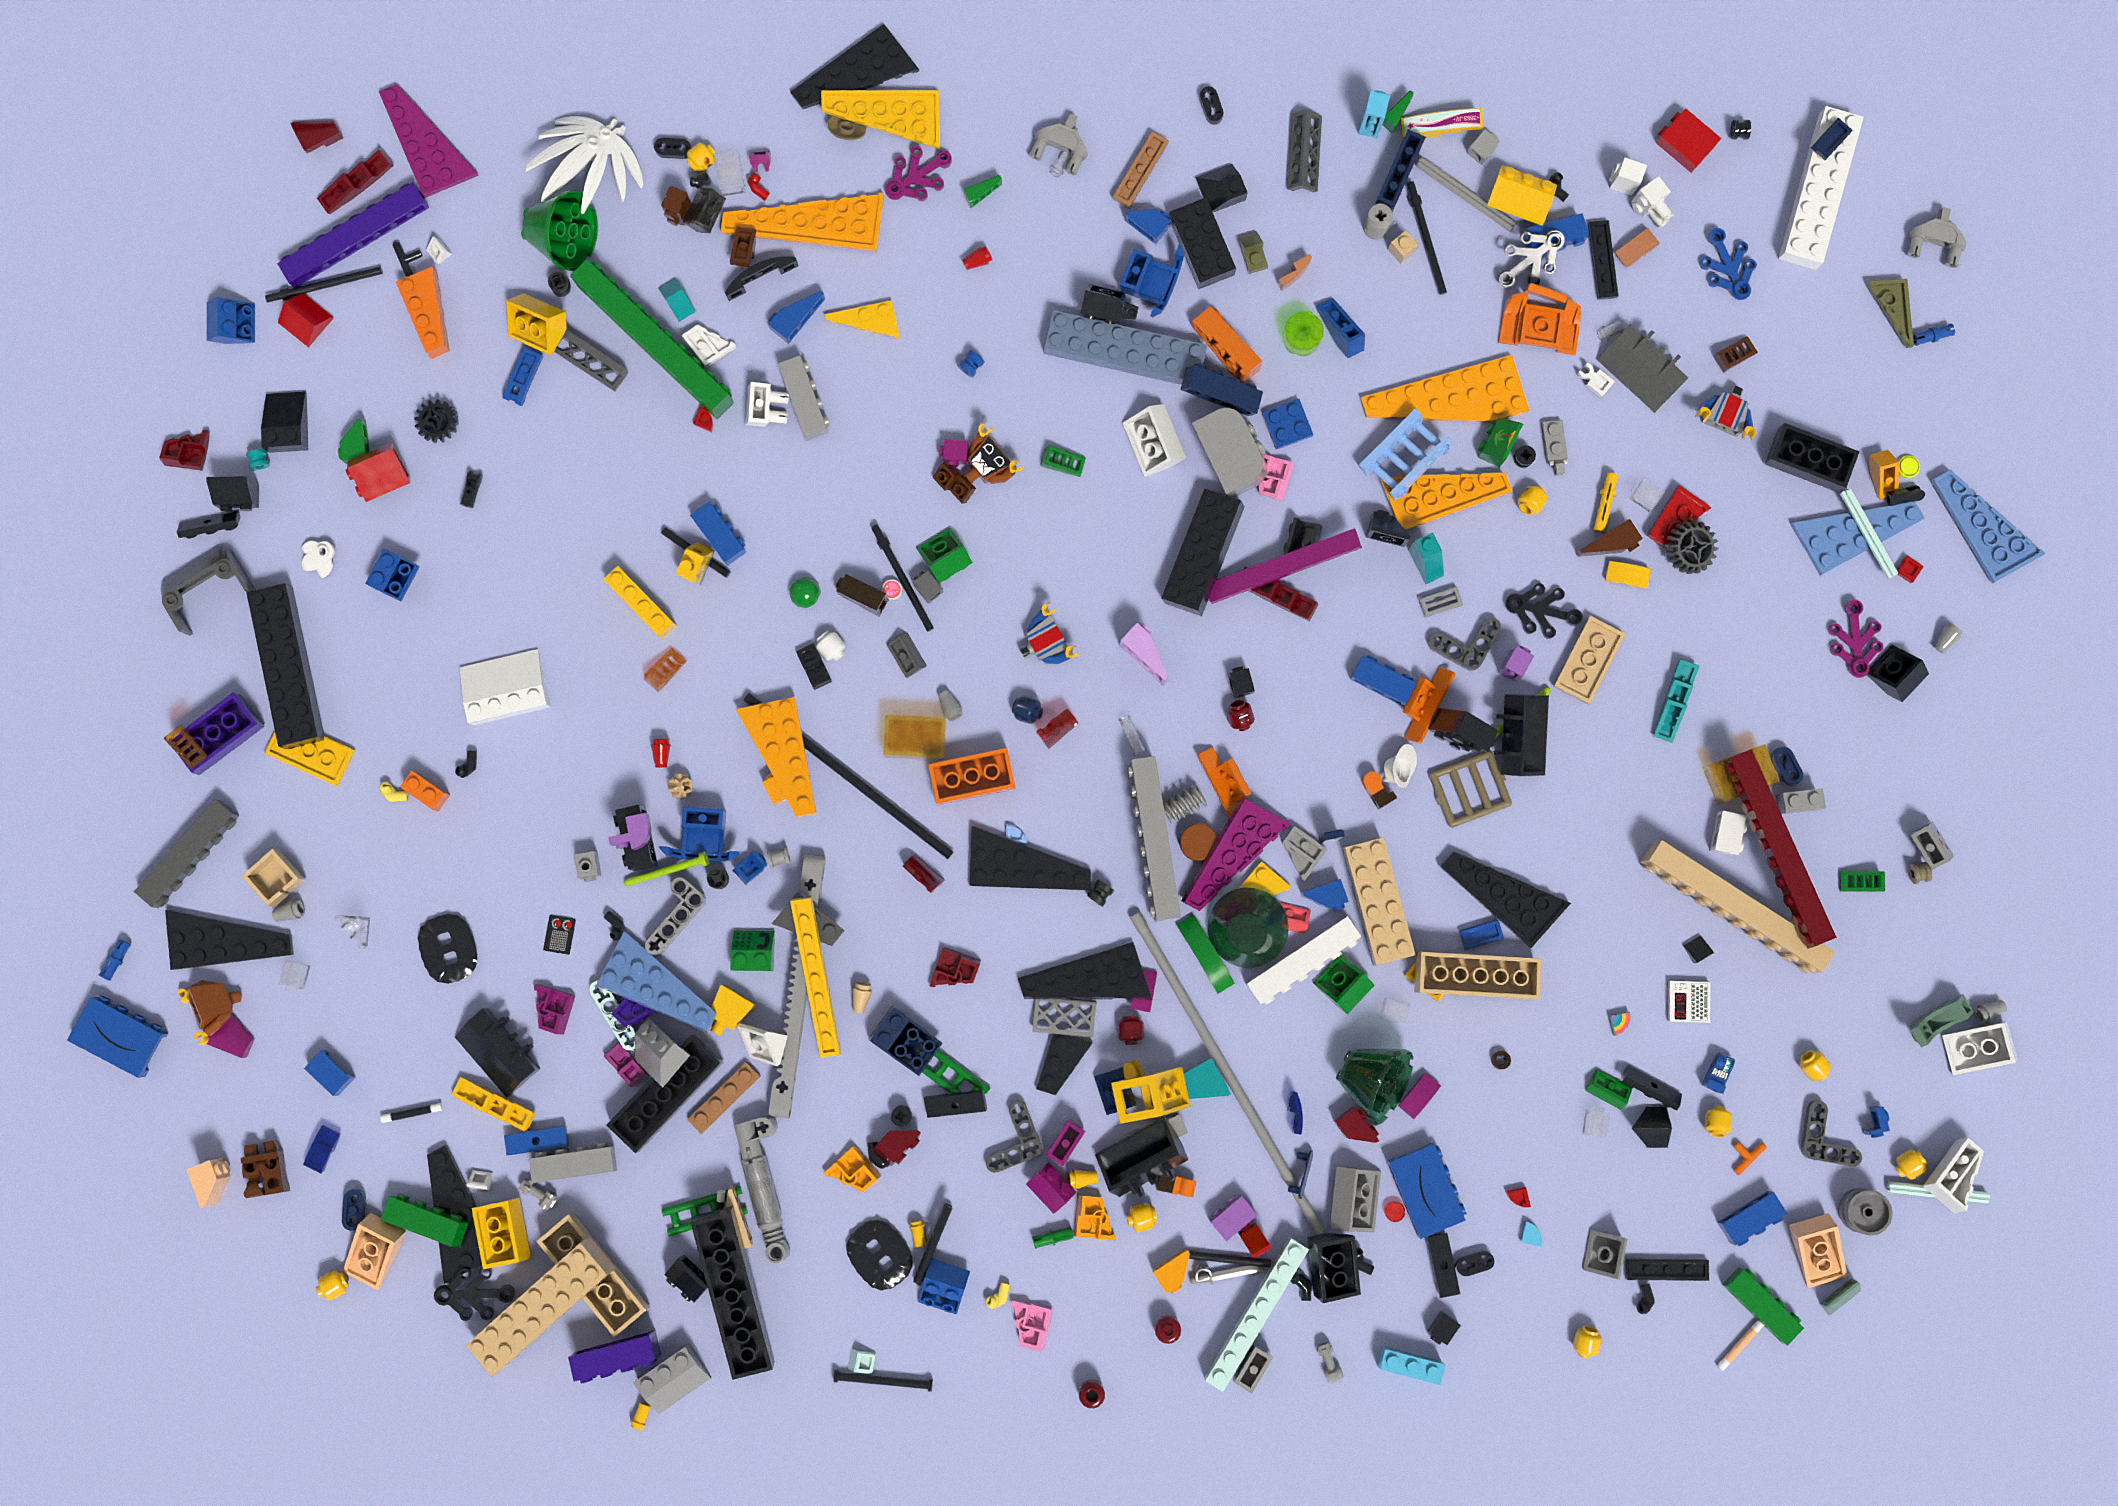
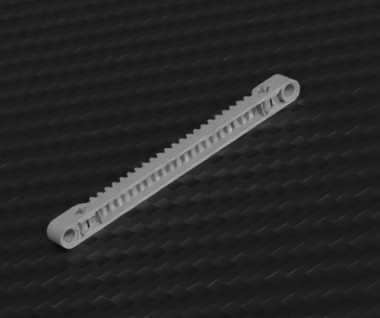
M805 854L800 887L806 894V897L812 896L813 905L819 909L826 857ZM811 880H813V883L816 884V887H813L812 891H810V888L806 886V884L810 883ZM799 946L794 947V950L798 951V954L793 955L797 962L792 963L796 970L790 972L795 978L789 979V982L793 983L794 986L788 988V990L793 992L792 995L787 996L788 999L792 1000L791 1003L786 1004L787 1007L791 1008L790 1011L785 1012L789 1016V1019L784 1020L788 1027L782 1029L787 1032L788 1037L784 1048L785 1051L782 1055L784 1059L780 1063L783 1066L777 1069L781 1073V1077L773 1082L769 1104V1116L788 1119L792 1109L808 993ZM783 1081L785 1082V1085L788 1086V1089L784 1090V1093L782 1092V1089L778 1087V1085L782 1084Z

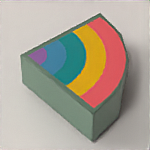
M1630 1012L1609 1016L1613 1036L1622 1033L1628 1027Z

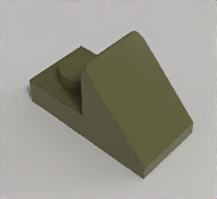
M1257 231L1238 236L1248 273L1251 274L1268 269L1263 251L1264 243Z

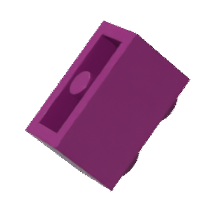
M1067 1120L1047 1151L1046 1156L1064 1166L1084 1135L1085 1130Z
M1049 1162L1026 1183L1053 1214L1063 1207L1076 1193L1074 1188Z

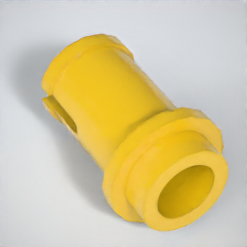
M922 1220L910 1222L911 1226H909V1229L912 1231L914 1247L927 1245L923 1228L925 1224L922 1223Z
M639 1402L635 1416L630 1422L632 1423V1428L642 1431L643 1427H646L645 1421L651 1406Z

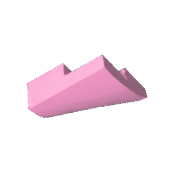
M1264 454L1263 456L1267 463V475L1264 481L1258 485L1259 494L1283 501L1294 463Z
M1012 1300L1011 1306L1014 1307L1016 1315L1015 1324L1019 1330L1020 1346L1037 1351L1043 1350L1053 1309Z

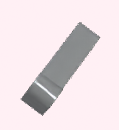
M675 878L670 884L671 891L681 902L647 939L645 949L649 954L660 955L664 953L706 904L705 895L685 878ZM680 881H683L686 886L683 892L676 890V885ZM698 894L701 901L698 905L694 906L691 903V898ZM681 910L687 912V918L683 921L678 919V913ZM668 925L674 928L671 936H667L664 932L665 927ZM658 935H660L662 938L666 939L667 941H666V942H665V941H662V940L660 941L661 938L658 937ZM653 942H659V950H652L654 947L652 945Z

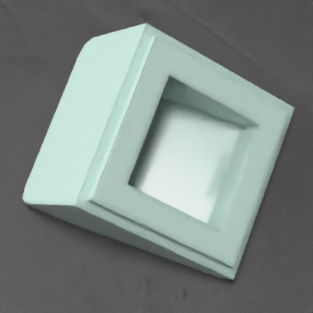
M851 1349L848 1369L856 1373L872 1374L876 1353Z

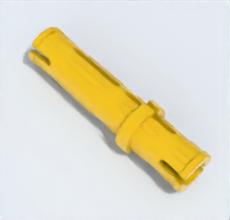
M1606 473L1604 487L1600 491L1601 499L1593 528L1595 532H1606L1613 497H1616L1615 488L1619 477L1618 474Z

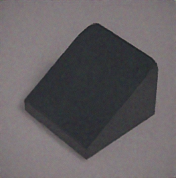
M1701 936L1683 946L1693 963H1698L1714 953Z

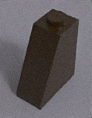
M845 574L844 578L840 577L835 586L838 595L880 617L889 601L887 594L847 574Z

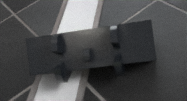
M1505 694L1504 714H1495V718L1503 719L1502 750H1494V755H1502L1501 775H1545L1549 695Z
M482 1008L466 1022L455 1036V1039L505 1097L508 1098L540 1070L538 1065L528 1055L534 1046L532 1044H527L524 1047L519 1045L515 1040L518 1034L514 1032L511 1035L504 1027L510 1021L508 1016L498 1020L488 1008Z
M1165 1116L1095 1154L1109 1192L1118 1197L1130 1191L1134 1195L1138 1194L1139 1197L1144 1196L1143 1184L1150 1182L1151 1185L1155 1184V1178L1162 1174L1165 1178L1169 1177L1171 1181L1176 1179L1173 1168L1189 1160L1181 1140Z

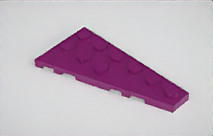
M397 84L379 91L424 198L479 176Z
M1242 796L1181 901L1198 911L1202 910L1225 884L1228 885L1232 881L1231 878L1235 874L1241 873L1263 852V848L1270 841H1274L1278 834L1284 828L1287 829L1291 823Z

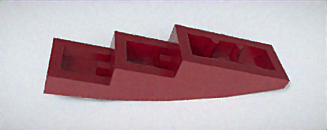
M378 149L366 162L361 161L348 174L343 173L316 199L325 211L331 214L365 191L394 165L384 151Z
M1277 580L1249 590V592L1309 622L1319 605L1318 602L1301 595L1294 589L1282 585Z

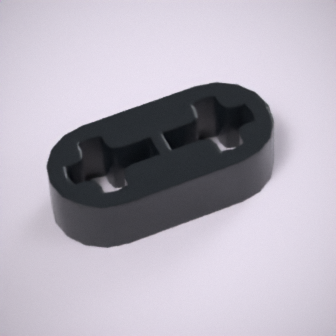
M1210 86L1204 87L1200 92V103L1206 120L1210 124L1215 125L1223 119V108L1216 89ZM1206 93L1213 95L1211 98L1212 103H1209L1208 98H1204ZM1211 108H1214L1215 113H1219L1217 118L1210 116L1212 113Z
M659 138L654 143V150L661 158L686 159L687 151L692 148L689 141L680 138ZM662 144H665L667 147L664 149V152H661L659 148L662 147ZM682 145H685L687 149L684 150V153H681L679 149L675 148H681Z
M1487 1251L1473 1253L1459 1258L1456 1261L1455 1269L1462 1276H1471L1491 1269L1494 1266V1257ZM1483 1255L1486 1258L1490 1259L1489 1261H1487L1486 1266L1482 1263H1476L1477 1261L1482 1260ZM1463 1261L1467 1264L1473 1263V1266L1467 1268V1272L1460 1269L1463 1266Z

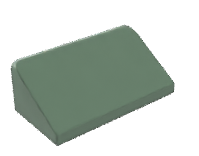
M1849 1279L1824 1299L1820 1305L1828 1315H1832L1861 1291L1860 1283Z

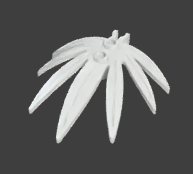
M581 116L564 117L555 120V125L569 126L548 130L540 134L538 139L564 135L575 136L563 139L542 151L525 167V172L574 147L576 148L565 157L551 176L542 194L541 201L544 202L582 170L589 161H593L583 191L581 213L584 214L599 187L608 154L611 155L613 173L621 201L624 202L626 193V173L623 160L642 189L643 178L638 161L630 147L620 137L624 135L626 127L622 125L620 128H616L617 120L615 119L607 126L594 119Z

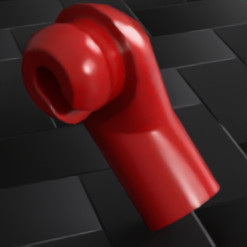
M752 173L751 177H748L747 180L750 189L765 201L770 192L758 184L761 177L756 173Z

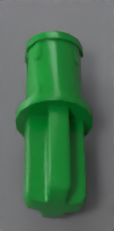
M1071 1227L1055 1231L1051 1229L1048 1233L1032 1236L1035 1249L1051 1244L1055 1246V1243L1074 1238Z

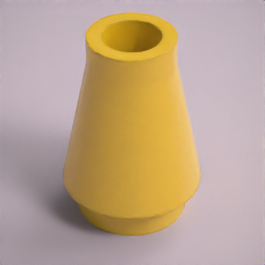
M1073 1169L1067 1174L1068 1183L1075 1190L1098 1183L1097 1171Z

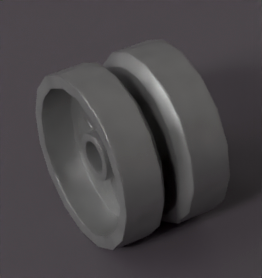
M1865 1188L1852 1189L1845 1193L1839 1204L1840 1219L1851 1231L1868 1236L1878 1235L1885 1231L1891 1223L1893 1216L1892 1206L1888 1199L1880 1192Z

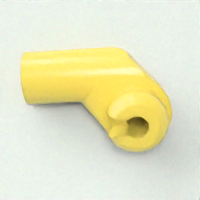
M389 782L380 784V792L389 802L408 801V792H397Z
M1000 1282L998 1293L986 1298V1306L996 1309L1005 1304L1010 1284Z

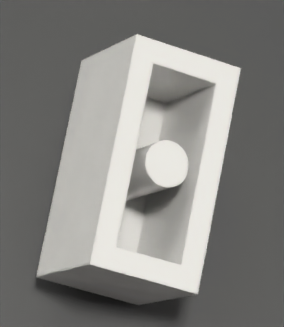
M1625 157L1621 163H1617L1615 170L1613 169L1609 181H1612L1610 189L1632 196L1642 182L1647 165Z
M1727 811L1718 812L1710 851L1730 856L1739 855V852L1741 853L1744 847L1742 837L1748 827L1747 816Z

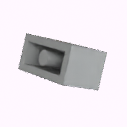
M1823 788L1776 795L1781 815L1826 808Z
M1934 822L1915 830L1911 834V837L1932 870L1949 862L1954 857Z
M1253 1344L1233 1377L1234 1383L1253 1393L1273 1356L1256 1344Z

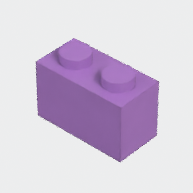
M1516 646L1508 653L1498 673L1516 682L1524 676L1534 655L1530 654L1531 651L1528 648Z
M1233 1195L1226 1202L1228 1205L1224 1209L1218 1208L1210 1215L1212 1217L1210 1220L1211 1224L1226 1242L1257 1216V1213L1241 1195L1238 1197Z

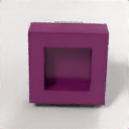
M770 151L751 152L749 156L750 164L754 172H758V165L760 163L765 166V172L769 171Z

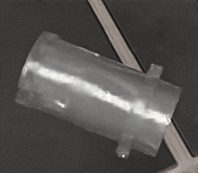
M1060 151L1054 164L1050 165L1049 172L1055 177L1063 175V170L1071 156L1065 151Z
M1617 320L1606 327L1601 326L1597 330L1598 338L1601 341H1608L1610 337L1624 331L1623 326L1616 329L1622 323Z

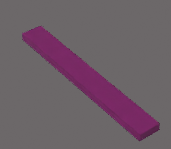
M1356 529L1348 530L1216 580L1209 597L1211 604L1361 549L1362 546Z

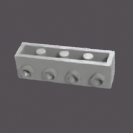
M797 356L778 363L805 440L827 434L828 430L826 427L830 426L827 416H822L820 409L823 408L820 397H815L813 392L817 388L813 378H808L807 372H810L807 361H802L801 356Z
M608 1143L595 1144L596 1148L588 1149V1146L575 1147L576 1151L568 1152L567 1149L555 1150L553 1155H547V1151L535 1153V1157L529 1158L532 1183L616 1171L614 1146H608Z

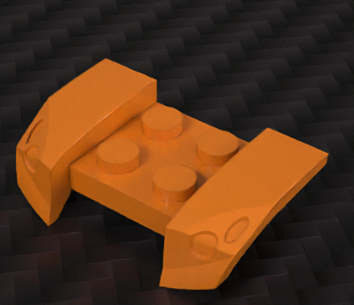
M1528 292L1510 296L1506 301L1503 311L1498 343L1515 346L1525 344L1556 349L1558 353L1576 355L1581 322V306L1567 299L1562 310L1526 304Z

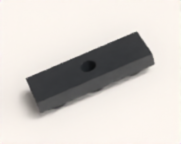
M239 511L181 522L176 532L179 538L186 537L190 539L198 534L206 533L210 535L223 529L230 531L238 526L241 516Z
M1627 1065L1624 1070L1623 1082L1628 1087L1635 1088L1643 1092L1645 1096L1658 1100L1665 1107L1678 1110L1681 1105L1682 1093Z
M984 1090L925 1096L924 1098L927 1118L987 1111Z
M1448 1233L1427 1236L1439 1297L1445 1298L1461 1294ZM1441 1262H1446L1445 1268H1440Z

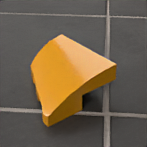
M855 1145L823 1173L826 1177L836 1178L840 1180V1183L852 1185L861 1192L867 1190L881 1176L878 1170Z
M1078 1195L1074 1236L1116 1240V1235L1113 1234L1109 1223L1110 1218L1104 1209L1105 1204L1102 1197Z

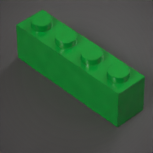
M398 1193L397 1196H388L380 1220L450 1247L461 1246L468 1226V1222L463 1221L462 1216L453 1213L447 1215L444 1213V1209L438 1207L431 1209L426 1207L427 1203L415 1200V1202L410 1201L409 1196Z
M1738 1267L1722 1286L1782 1344L1788 1346L1804 1329L1800 1324L1801 1319L1793 1312L1789 1314L1784 1309L1786 1305L1779 1298L1774 1299L1770 1295L1771 1290L1765 1284H1759L1755 1280L1756 1276L1748 1268L1744 1270Z

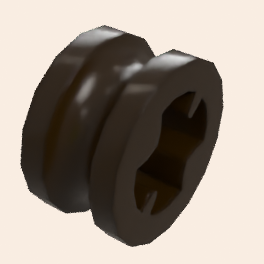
M1498 1051L1492 1056L1491 1063L1496 1069H1506L1511 1064V1057L1507 1052ZM1504 1055L1506 1064H1500L1499 1066L1497 1064L1499 1061H1496L1497 1056L1502 1057Z

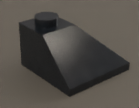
M1233 164L1195 178L1203 198H1207L1212 212L1243 202L1247 198L1248 192L1242 177Z
M1377 510V512L1374 511L1372 513L1366 538L1405 547L1411 536L1396 518L1384 510Z

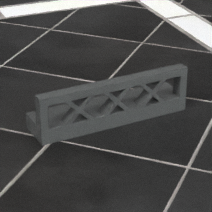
M1307 109L1292 113L1287 189L1295 191L1303 188L1314 193L1318 191L1322 116ZM1311 118L1315 120L1314 129L1311 125ZM1310 137L1314 142L1313 147L1310 144ZM1309 156L1312 159V166L1309 163ZM1308 175L1311 178V185L1307 184Z
M566 329L561 340L564 339L569 343L570 350L560 351L556 347L554 352L616 392L628 374L626 368ZM582 351L585 353L586 361H575L574 353ZM599 362L602 371L592 372L590 363ZM615 373L619 376L614 385L607 382L606 374Z

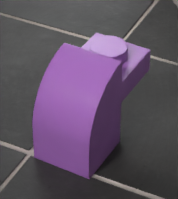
M647 813L625 817L628 833L608 837L609 844L616 846V849L628 847V843H630L633 850H638L645 846L651 836V823Z

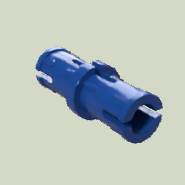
M1950 323L1937 328L1930 327L1927 331L1914 333L1913 340L1921 338L1914 341V345L1918 346L1930 341L1934 343L1941 338L1954 336L1955 329L1950 330L1954 328V325Z
M119 939L111 955L108 954V960L98 975L111 981L118 966L122 965V959L131 944Z

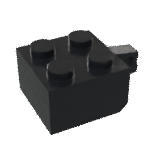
M1089 284L1085 290L1080 313L1085 314L1084 317L1095 320L1097 317L1104 319L1103 322L1115 324V322L1119 323L1121 318L1135 320L1139 307L1126 302V295L1122 291Z

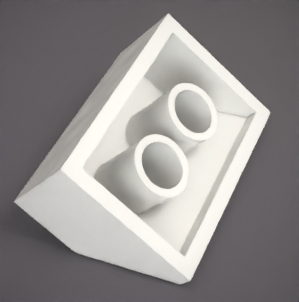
M1164 404L1149 406L1123 422L1144 477L1170 468L1186 459Z

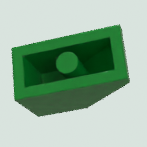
M358 419L340 441L338 456L345 464H347V461L370 452L367 423L362 419Z

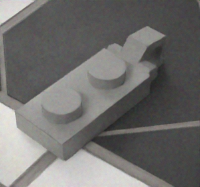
M1563 420L1542 422L1546 461L1549 463V466H1553L1555 476L1563 475L1565 473L1564 464L1568 463Z

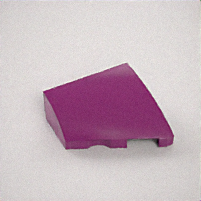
M535 984L534 991H537L538 997L536 1009L539 1013V1029L564 1035L575 995Z
M231 1014L227 1022L212 1036H208L209 1041L207 1045L240 1058H247L255 1039L243 1028L242 1023Z

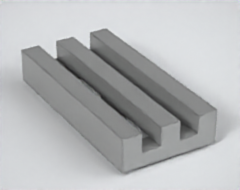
M1457 586L1418 599L1425 618L1463 605ZM1452 592L1455 593L1454 596H1451V597H1448V598H1445V599H1442V600H1439V601H1436V602H1433V603H1430V604H1427V605L1425 604V601H1428V600H1431V599H1434V598H1437V597H1440V596H1443V595H1446V594H1449V593H1452ZM1457 599V603L1428 612V608Z

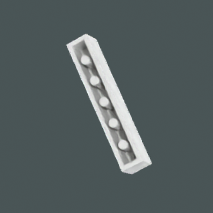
M1347 916L1246 983L1259 1004L1264 1002L1267 1005L1275 999L1274 995L1281 991L1283 994L1292 988L1291 983L1296 980L1300 983L1309 977L1307 974L1312 969L1318 971L1326 965L1324 961L1329 958L1334 960L1342 955L1341 950L1345 947L1351 949L1359 943L1357 939L1361 935Z

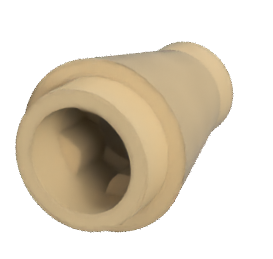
M855 983V987H853V1012L865 1013V1008L872 993L870 984Z

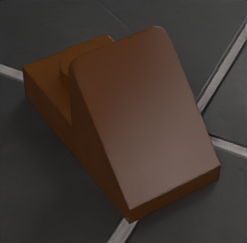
M736 228L730 265L750 267L751 259L755 257L756 229Z

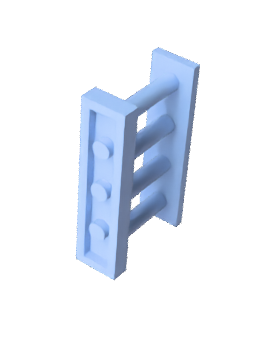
M1416 408L1359 464L1364 474L1368 476L1370 473H1375L1393 489L1390 494L1394 501L1405 496L1408 488L1441 455L1447 454L1452 445L1448 436L1440 441L1422 425V414ZM1413 430H1417L1435 446L1428 455L1408 439V435ZM1399 444H1403L1421 460L1414 469L1409 467L1394 453V449ZM1384 459H1390L1407 475L1399 484L1380 467V463Z

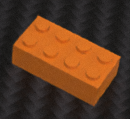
M1007 748L928 764L937 806L1016 789Z

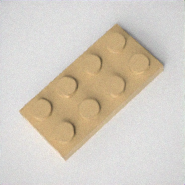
M1589 616L1553 687L1590 705L1626 634Z

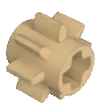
M674 774V778L668 780V790L672 793V797L686 798V793L692 792V782L688 779V775Z

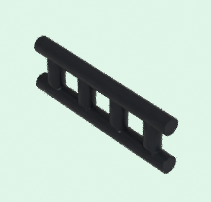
M945 1203L913 1278L915 1284L921 1285L953 1209L952 1205Z

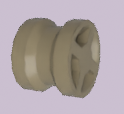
M1922 862L1920 865H1909V876L1912 883L1917 884L1922 880L1925 882L1932 880V870L1927 862Z

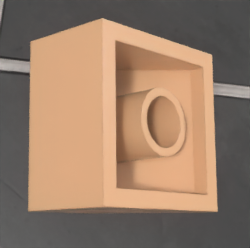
M218 1158L186 1169L200 1208L218 1204L230 1178L228 1162L224 1161V1158Z

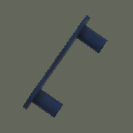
M1310 1150L1309 1154L1297 1152V1159L1307 1160L1300 1187L1289 1185L1288 1192L1298 1194L1299 1199H1302L1313 1159V1150Z

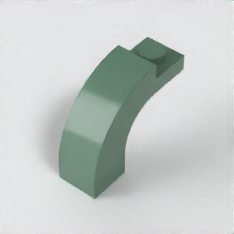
M1964 994L1935 1007L1910 1025L1912 1037L1915 1042H1918L1920 1047L1928 1045L1940 1032L1968 1019L1974 1011Z

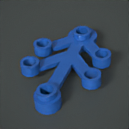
M1715 228L1709 233L1708 240L1712 245L1716 246L1724 264L1713 261L1710 257L1706 256L1702 258L1699 265L1703 270L1710 268L1731 278L1732 282L1721 279L1718 274H1713L1708 279L1710 287L1719 286L1730 290L1735 299L1744 300L1751 293V287L1748 282L1757 263L1753 259H1748L1743 264L1745 271L1740 279L1737 272L1742 258L1749 248L1748 244L1741 241L1736 245V254L1732 262L1723 243L1726 234L1723 229ZM1714 235L1718 236V241L1713 239ZM1740 245H1742L1745 248L1744 251H1741L1739 249ZM1703 261H1708L1709 266H1705L1703 264ZM1747 263H1751L1753 268H1748ZM1712 278L1717 279L1716 284L1712 282ZM1738 288L1743 290L1742 294L1737 291Z

